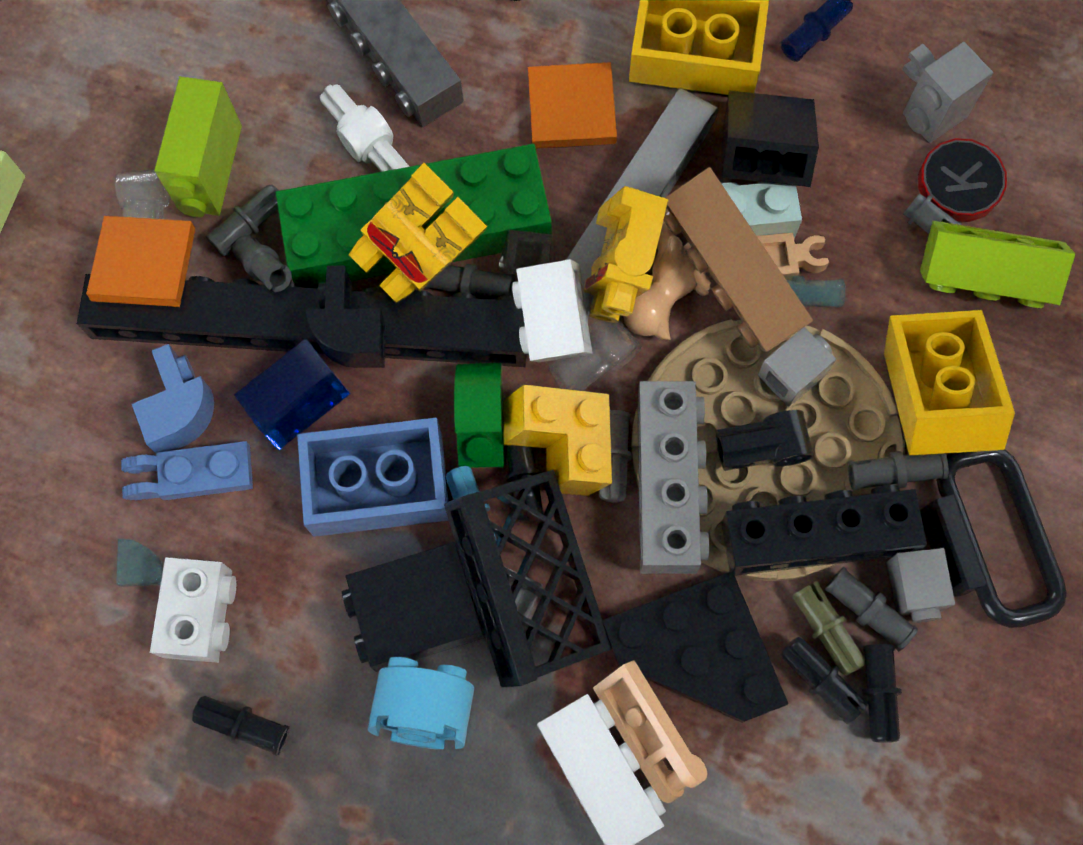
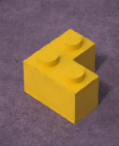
M522 385L503 400L504 445L546 448L547 471H555L562 494L590 496L612 484L609 394Z

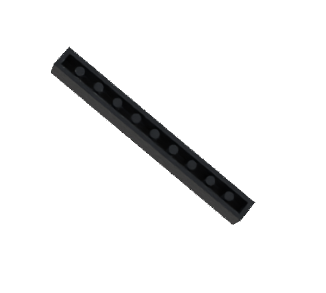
M85 274L76 324L91 339L324 354L308 325L306 309H320L318 288H302L299 284L290 282L284 290L274 292L272 288L269 290L265 285H259L255 281L248 279H234L232 283L215 282L204 276H191L189 280H185L180 307L93 302L86 294L91 274ZM367 287L363 291H351V309L381 308L386 323L385 358L466 364L502 363V366L512 367L526 366V354L522 351L519 338V329L525 326L523 310L516 307L513 296L503 295L490 300L477 299L474 295L468 293H454L450 297L433 296L430 292L423 290L421 292L414 290L409 296L396 303L382 288Z

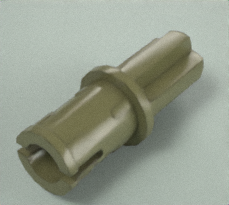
M818 581L795 593L792 598L815 632L812 634L813 639L820 638L834 663L839 667V671L843 675H849L863 667L865 659L843 626V623L846 621L845 617L838 616Z

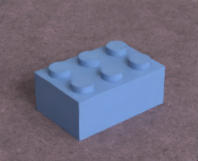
M437 418L297 434L303 522L313 537L449 521L444 507V503L449 502L442 433Z

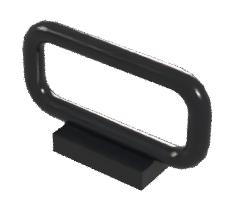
M1007 450L961 452L947 455L948 478L936 479L941 498L935 499L920 509L923 528L931 549L944 548L954 597L976 591L986 615L995 623L1008 628L1025 627L1047 621L1056 616L1065 605L1067 595L1065 581L1021 467L1015 457ZM990 462L998 466L1002 471L1046 585L1047 594L1043 601L1017 609L1007 608L1001 603L956 485L955 475L959 469Z

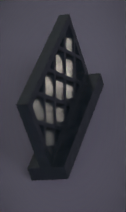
M554 470L481 492L468 494L444 503L501 688L523 686L538 680L537 678L611 650ZM541 483L544 485L549 501L544 514L524 504L531 487ZM520 490L516 498L509 495V493ZM497 498L512 507L503 528L489 520L484 501ZM520 512L539 523L530 544L511 533ZM547 528L560 535L563 548L558 559L538 549ZM506 542L526 552L517 574L503 565L501 552ZM534 557L553 568L545 589L525 579ZM562 573L573 579L577 588L572 605L553 595ZM508 579L513 582L512 585H511V587H510V584H509ZM521 587L540 597L531 620L518 612L515 603ZM549 603L568 613L559 635L540 625ZM576 619L588 624L594 642L593 645L580 648L568 641ZM536 633L555 643L548 661L535 666L530 650ZM564 649L571 652L567 655L561 656Z

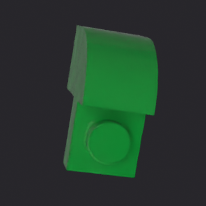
M502 363L456 365L454 419L455 433H457L458 467H504Z

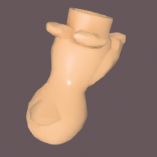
M663 220L657 245L658 252L652 267L653 278L650 290L636 297L632 314L623 317L625 325L634 334L641 336L655 335L661 340H671L669 316L675 301L684 297L693 289L701 296L709 294L708 290L711 289V282L706 275L708 270L700 274L685 251L691 248V245L687 243L683 246L682 241L671 232Z

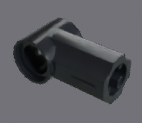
M802 410L778 412L766 417L763 422L718 429L716 431L717 452L724 471L773 463L776 467L791 466L806 462L814 457Z

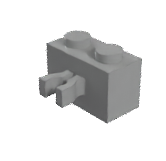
M965 41L938 60H935L931 51L924 44H921L909 53L908 58L911 61L905 64L902 69L910 79L917 82L902 114L906 117L910 128L914 132L921 134L929 143H932L969 116L994 73Z

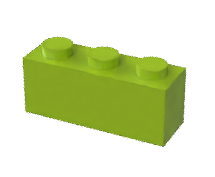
M932 221L920 272L925 283H929V287L936 291L955 293L956 288L971 290L975 296L986 300H1000V296L1018 298L1017 302L1025 306L1043 308L1045 303L1061 304L1075 258V252L1066 242Z

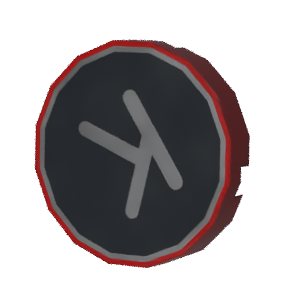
M955 138L939 143L927 154L918 172V189L920 194L926 198L929 195L932 196L931 202L956 221L971 222L988 215L999 204L1007 188V171L1000 157L987 145L973 139Z

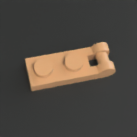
M634 660L623 664L593 687L598 698L602 700L609 711L617 730L631 749L642 772L660 800L665 803H672L684 794L685 787L694 788L707 779L705 764L699 757L691 754ZM667 758L674 771L668 770L663 761Z

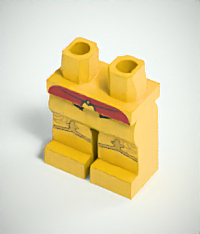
M425 163L411 175L409 181L361 229L363 236L349 253V256L366 273L384 256L396 267L379 285L396 303L409 296L415 289L421 292L429 282L482 235L487 228L459 197L426 230L423 228L453 198L454 194Z
M624 186L599 208L596 224L607 227L601 256L594 261L591 267V276L586 279L583 290L585 293L594 295L589 317L608 323H616L619 321L620 316L632 314L636 297L650 290L653 276L645 273L650 270L654 262L668 199Z

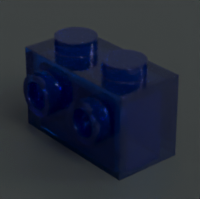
M307 339L288 351L282 358L234 394L257 428L278 450L350 395L346 387Z

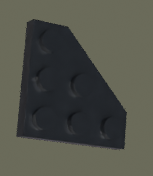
M729 572L602 620L618 667L634 660L645 678L697 703L700 702L720 711L732 719L743 723L789 704L736 577L730 576Z

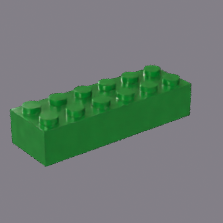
M535 144L426 163L454 194L453 198L423 228L426 230L457 197L487 226L486 231L452 262L552 244V221ZM421 165L275 191L287 267L291 271L293 283L299 284L302 288H318L320 282H326L327 266H345L351 282L391 274L396 267L385 256L366 273L349 256V253L363 236L361 229L409 181L411 175Z

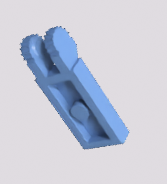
M247 441L156 452V456L137 455L121 460V470L124 472L137 474L157 471L158 483L142 482L122 487L123 499L126 500L153 498L171 500L253 489L251 451Z

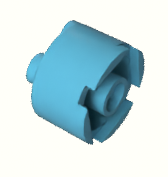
M390 657L388 667L379 670L367 730L378 737L380 727L392 731L390 741L410 746L444 749L445 740H455V749L463 748L465 746L474 694V685L465 680L467 671L453 665H439L437 671L418 668V662L404 657Z

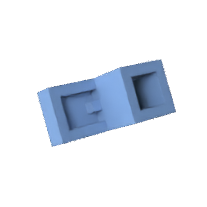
M169 344L152 350L166 390L132 404L146 445L155 453L176 450L195 441L208 427L214 412L212 390L201 376L195 377L187 356L179 357Z

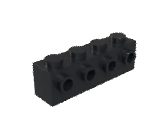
M884 485L873 488L871 494L853 496V491L840 490L826 494L824 500L807 501L806 496L799 495L782 498L778 501L779 505L760 507V502L758 501L734 504L731 511H726L721 522L730 576L890 558L897 553L920 551L927 545L916 489L900 491L899 485Z

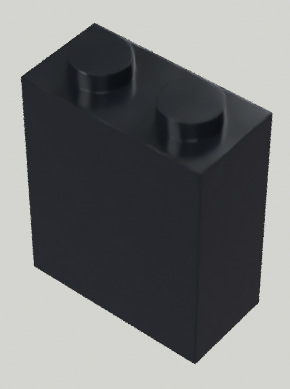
M729 90L723 124L722 177L811 187L819 149L814 99Z
M455 542L345 575L349 589L342 591L343 602L349 618L357 617L361 634L354 636L356 650L361 663L369 661L370 667L376 672L388 667L390 657H404L417 660L484 639Z

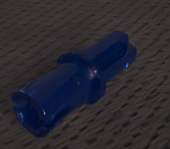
M827 0L815 12H808L804 16V22L781 41L783 53L794 62L800 61L819 41H825L830 37L831 30L852 11L853 3L850 0Z

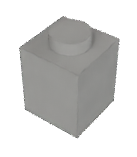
M803 327L764 360L758 376L790 407L829 373L836 358L832 355V349L824 338L817 334L812 335Z
M944 548L897 553L886 562L894 608L901 616L911 615L913 623L942 619L941 612L955 605Z

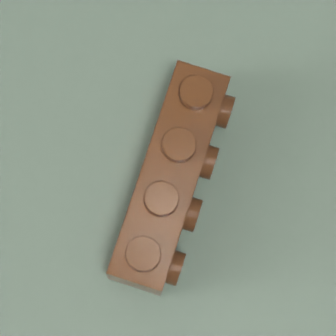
M710 167L665 197L668 199L664 222L675 236L680 232L683 233L691 245V248L685 251L700 274L708 270L717 284L711 288L714 296L725 311L733 307L742 321L736 327L751 349L758 345L762 351L768 352L814 321Z

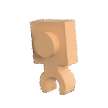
M793 233L757 236L786 280H797L800 267L811 273H819L826 270L829 264L828 258L816 259L809 252L823 248L825 244V237L810 236L802 244H795Z

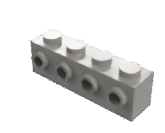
M640 381L637 394L640 574H696L701 566V560H708L709 557L708 532H700L699 515L707 514L708 502L707 487L699 486L698 469H705L706 466L705 441H697V424H704V397H696V381Z

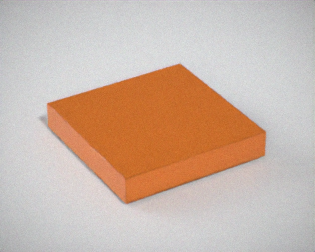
M611 62L528 67L532 144H535V148L617 143Z
M104 216L86 293L89 299L93 302L180 307L195 234V227L192 221Z

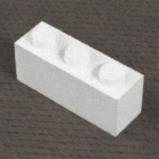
M586 694L537 723V726L604 845H635L664 827L659 816L664 814L666 810L652 786L643 790L633 772L640 769V765L626 742L620 746L615 742L609 731V728L613 727L615 722L602 700L600 699L593 704L589 695Z

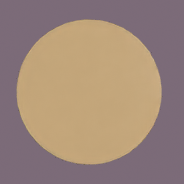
M726 320L693 334L675 347L661 361L648 381H696V397H704V424H697V441H705L706 466L705 469H698L699 486L707 487L708 502L707 514L699 515L700 532H708L709 557L708 560H701L702 563L721 572H729L721 522L726 511H731L734 504L758 501L760 502V507L779 505L778 501L782 498L799 495L806 496L807 501L824 500L826 494L834 491H853L848 476L849 461L886 458L890 452L901 451L905 455V440L902 438L901 426L897 416L899 413L888 387L874 367L856 349L824 329L820 331L813 327L805 326L812 335L817 334L827 341L836 361L829 373L790 407L758 376L764 360L796 333L768 352L762 351L758 345L751 349L736 327L742 323L741 320ZM636 409L632 429L631 452L633 469L639 487L638 411ZM788 410H802L804 412L814 453L812 459L800 464L776 467L773 463L728 471L723 470L717 452L716 431L718 429L763 422L766 417ZM876 487L853 491V496L871 494V490ZM837 564L738 575L737 577L763 581L793 580L814 575Z

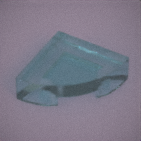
M118 539L116 584L120 587L161 585L164 566L159 557L149 548L136 541Z

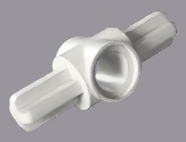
M328 85L324 88V92L320 95V101L338 121L337 135L346 150L357 162L362 160L365 163L373 162L381 172L410 167L391 146L394 137L392 130L376 108L373 106L367 108L365 105L357 106L340 85Z

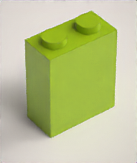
M179 76L154 171L174 204L182 213L192 217H203L205 214L220 216L242 124L222 82Z

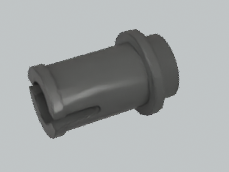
M919 193L903 213V215L909 218L907 222L909 225L914 222L928 234L930 233L932 221L962 225L961 222H957L931 202L933 197L930 195L926 198Z

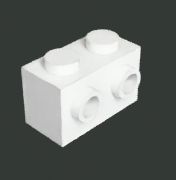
M569 259L516 269L518 281L513 282L512 285L513 297L516 307L523 310L525 326L519 329V338L524 354L529 353L530 361L546 362L593 354L579 264Z
M165 557L150 653L162 658L219 663L220 651L226 650L230 635L229 624L225 623L227 604L234 602L237 587L236 577L232 576V570L222 562Z

